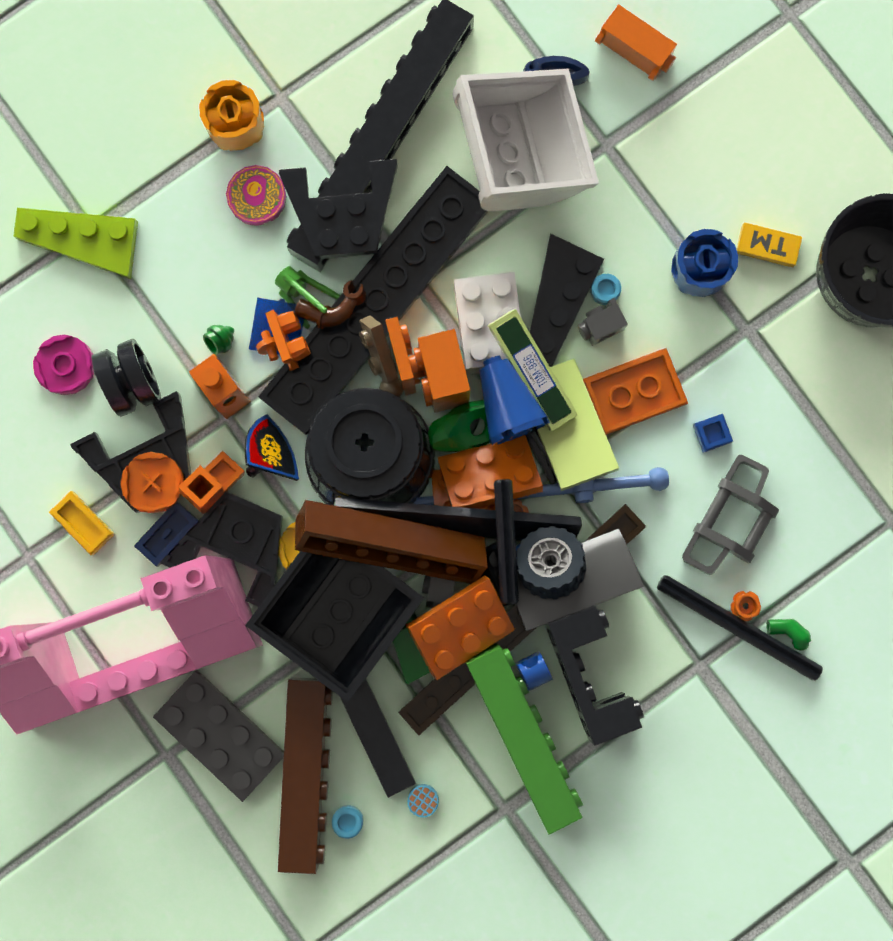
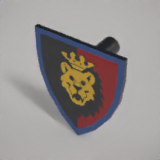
M268 414L257 419L248 430L245 439L247 475L254 478L261 471L298 481L295 455L287 438Z

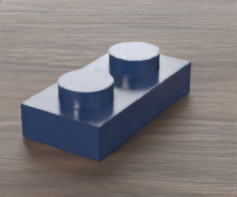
M177 501L174 506L165 511L134 547L156 567H159L165 556L172 552L179 544L178 542L195 527L199 520Z

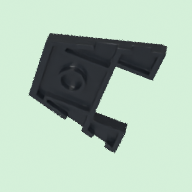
M397 159L370 161L372 192L309 198L306 167L279 170V176L316 259L377 254L386 218L385 214L398 168Z
M177 391L161 398V401L153 403L165 428V432L110 459L96 432L70 444L71 448L109 484L113 491L135 513H140L141 511L127 502L123 496L120 483L123 470L137 455L147 452L162 453L178 464L182 470L184 480L191 475L182 399Z
M225 491L199 519L195 527L178 542L179 544L172 552L165 556L161 564L171 568L196 559L201 546L258 571L245 601L259 607L276 584L283 516Z

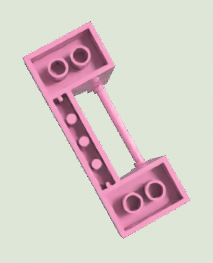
M204 555L140 578L144 589L56 622L10 625L0 629V714L17 735L263 646L260 636L245 626L252 617L249 603L245 601L246 594L234 560ZM145 604V606H150L151 611L161 610L177 639L181 641L79 678L65 632Z

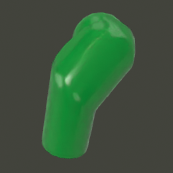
M770 619L766 622L768 635L786 634L792 640L793 647L799 651H804L809 647L811 642L810 632L796 620Z

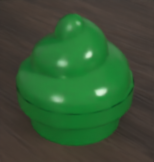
M212 325L207 328V333L203 335V341L213 354L226 353L232 347L235 330L230 326Z

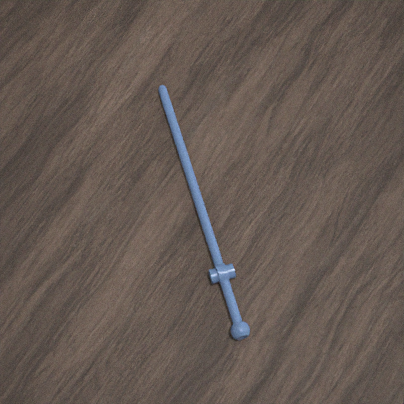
M656 467L651 469L648 474L595 479L564 491L560 490L558 483L543 485V492L517 499L572 494L575 495L576 503H589L594 501L593 493L596 491L650 486L655 491H662L669 486V474L666 469ZM433 496L417 497L413 504L434 505Z

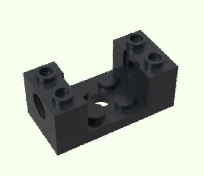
M592 606L544 624L587 739L595 746L643 728L640 719L644 718V714L638 700H634L633 697L625 696V693L620 692L597 701L591 684L583 681L581 672L585 671V667L580 654L576 653V651L572 652V649L607 637L605 629L609 628V623L604 611L597 610L596 606Z

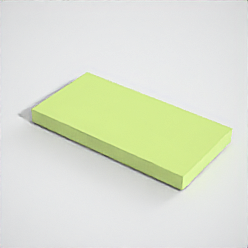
M575 359L550 368L578 415L554 431H550L547 425L537 430L561 491L619 470L618 463Z

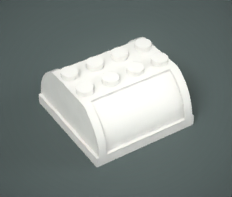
M569 69L460 75L456 80L457 84L452 92L453 100L462 118L480 189L478 197L482 209L496 212L547 206L566 200L599 184Z

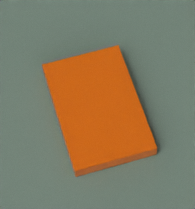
M667 348L583 379L606 435L688 404Z

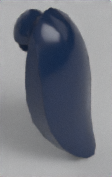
M554 55L529 61L523 71L569 69L573 87L588 81L590 73L589 68L578 60Z

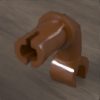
M350 280L343 287L345 298L337 307L324 306L327 308V313H322L309 301L300 299L295 307V314L297 317L317 324L319 329L335 327L343 324L351 316L355 306L364 303L367 297L366 291L361 284L359 291L353 293L355 286L352 280Z

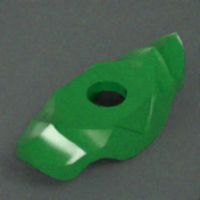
M475 400L459 405L446 415L433 421L428 431L432 449L435 451L460 452L489 444L484 400ZM480 418L484 421L485 428L481 434L473 435L470 432V424L473 420Z

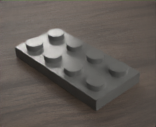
M198 670L183 683L153 716L160 725L242 802L284 758V751Z

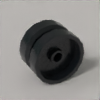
M132 338L118 344L117 356L108 349L92 355V365L98 383L111 408L118 416L122 417L134 412L137 406L136 399L145 406L161 401L160 389L152 367L135 339Z

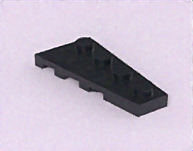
M551 233L530 327V334L550 367L553 366L604 261V258Z

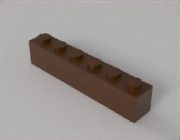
M305 500L295 520V550L468 584L478 580L487 569L485 538L482 536Z
M292 677L288 679L278 872L316 874L319 864H324L325 845H320L321 832H326L327 813H322V800L328 799L329 783L328 781H323L324 768L329 769L330 749H325V737L331 736L332 718H326L327 705H332L333 691L316 678Z

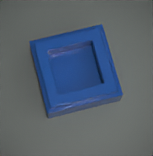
M723 414L693 424L703 453L733 442Z

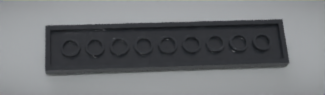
M446 166L377 250V254L372 256L352 281L355 286L353 293L358 292L361 284L363 285L367 296L364 303L355 306L351 316L341 325L325 327L324 329H319L316 325L305 339L311 354L297 361L299 368L292 371L289 369L288 364H284L258 397L307 436L312 422L321 408L332 398L342 393L371 357L369 350L364 347L359 336V332L362 331L359 320L370 315L382 324L385 337L389 335L385 320L398 317L399 321L487 214L488 211L482 209L478 197L480 191ZM344 293L341 294L331 308L337 307L345 298Z

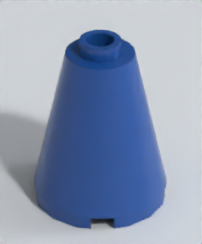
M499 355L483 362L484 367L479 370L489 440L492 446L496 443L502 444L524 436L533 427H536L538 430L550 423L547 415L508 359L502 360Z

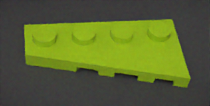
M17 207L13 237L22 242L65 255L76 261H82L96 268L111 271L131 279L138 221L135 218Z

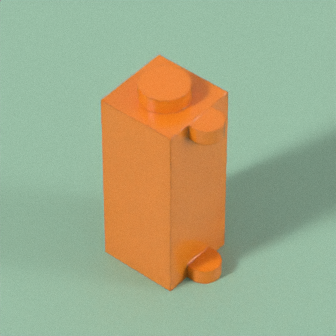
M619 4L601 27V31L595 39V42L599 45L603 43L649 75L648 78L652 81L656 80L661 71L667 73L676 60L673 53L677 43Z

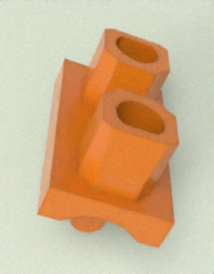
M274 310L265 313L273 337H271L269 330L261 332L263 340L256 345L258 354H268L270 361H275L279 358L277 351H279L282 362L288 364L291 371L299 368L297 361L310 355L311 352L303 336L290 341L287 335L301 329L297 315L294 311L280 315Z

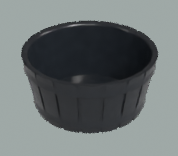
M890 193L875 194L874 196L870 195L861 198L842 210L827 230L818 256L816 277L821 295L838 316L856 325L864 327H893V194ZM868 266L869 269L875 268L878 273L875 274L876 281L872 282L870 279L864 280L862 278V275L865 273L864 267Z
M358 388L337 395L317 413L306 439L305 466L311 486L325 504L333 506L335 498L414 503L416 498L422 495L429 484V478L431 479L435 465V450L432 449L429 442L428 425L412 405L387 391L374 388ZM362 434H368L369 440H374V445L368 446L367 451H361V446L355 444L356 440L362 438Z

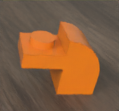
M222 451L205 468L200 465L178 486V491L196 509L204 514L225 491H228L245 475V471Z

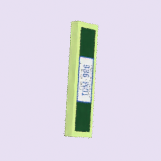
M513 309L487 325L506 358L513 365L547 415L550 422L547 425L548 429L554 431L576 417L578 414L517 310Z

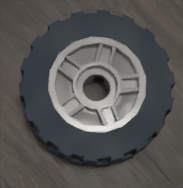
M555 526L538 528L537 531L527 534L528 536L522 539L520 547L516 551L517 571L524 588L530 590V593L534 596L538 595L542 599L552 598L553 600L562 596L566 597L573 590L576 591L579 588L580 582H583L585 578L584 572H586L585 553L580 540L578 541L573 533L567 532V529H559ZM550 560L556 564L554 566H547V561Z

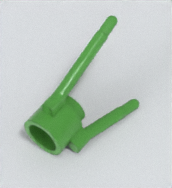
M291 266L284 268L275 279V285L281 289L279 295L286 300L294 313L297 304L291 296L296 298L300 294L322 313H327V308L305 289L306 283L336 300L341 296L308 277L302 270L297 272ZM298 317L306 329L310 328L307 320Z

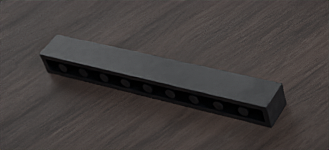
M442 0L438 7L434 5L431 8L426 19L428 23L423 31L418 30L411 42L412 48L408 55L403 54L396 65V74L392 80L388 78L385 81L380 92L382 96L377 104L372 103L365 114V123L361 129L356 128L349 140L351 145L346 153L342 152L337 157L334 163L335 170L330 178L326 177L322 181L318 189V197L371 193L370 161L391 160L472 32L474 28L473 14L449 0ZM301 224L299 228L295 227L292 229L286 241L290 255L321 273L329 258H315Z

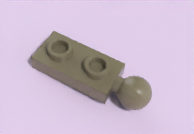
M369 315L359 320L362 328L359 336L362 344L369 350L371 356L368 359L369 367L375 376L379 375L382 378L379 386L380 390L400 397L403 393L402 382L398 379L382 324Z

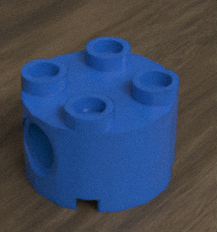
M701 229L692 232L681 243L672 258L671 272L675 283L678 285V289L682 293L706 297L716 294L729 282L738 267V253L735 244L730 238L727 239L718 230Z

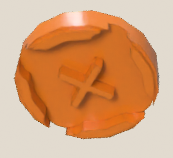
M147 452L137 455L125 467L120 484L123 496L131 506L141 512L155 514L167 511L177 503L181 496L178 486L184 481L182 470L173 459L162 453Z

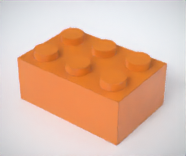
M455 329L417 338L418 348H414L413 351L419 377H425L421 379L426 407L432 406L434 413L469 402L471 390Z

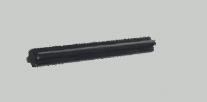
M664 575L658 582L657 589L807 678L816 681L822 674L823 667L670 576Z

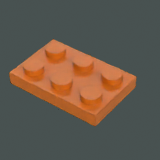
M398 317L386 319L404 394L407 396L417 393L415 385L420 384V377L416 359L412 353L406 324L400 326Z
M526 435L502 444L496 443L493 446L488 444L437 457L451 507L478 509L495 504L494 482L498 479H510L512 481L513 499L543 492V484Z
M485 575L405 625L429 671L436 680L515 631L490 579Z

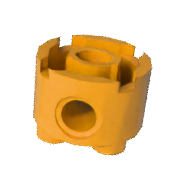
M222 80L211 85L206 91L207 94L204 96V99H201L199 104L200 118L211 140L220 149L230 151L243 150L259 142L263 136L264 114L254 91L236 80Z

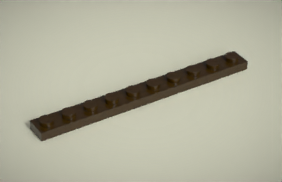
M624 504L585 541L619 529L626 544H628L647 526ZM516 605L506 612L515 631L496 642L502 650L508 648L510 652L536 629L533 628L528 631L524 629ZM463 663L438 680L434 678L398 711L418 736L475 685L466 663Z

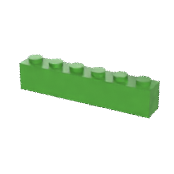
M496 643L466 661L465 663L548 834L550 835L583 818L578 809L583 806V803L576 789L569 790L565 780L570 778L562 760L556 762L553 757L552 751L556 750V747L549 733L542 734L538 723L543 720L535 704L528 705L524 695L528 694L529 691L522 677L516 678L511 669L516 664L508 648L502 650L500 645Z

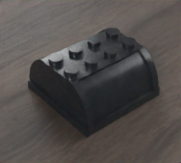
M300 551L245 626L346 702H349L425 597L384 567Z

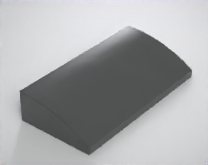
M619 529L582 542L586 560L585 578L583 582H580L579 588L576 591L570 592V595L566 597L562 596L553 600L552 598L542 599L538 595L534 596L530 593V590L524 588L517 571L519 601L515 605L526 631L644 587L631 553ZM550 560L547 561V566H554L556 564Z

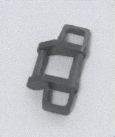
M744 455L736 457L726 477L722 478L717 486L719 490L704 518L693 529L694 535L682 555L685 563L708 575L715 573L729 552L737 558L751 563L755 556L753 551L770 520L776 518L779 512L776 506L760 496L769 473V469L766 466ZM741 464L759 471L762 475L755 493L731 481ZM730 495L752 505L761 512L742 546L712 530ZM699 537L723 548V551L711 566H705L690 557Z

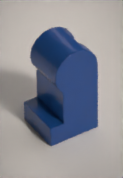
M539 651L515 662V666L524 680L528 691L553 680Z

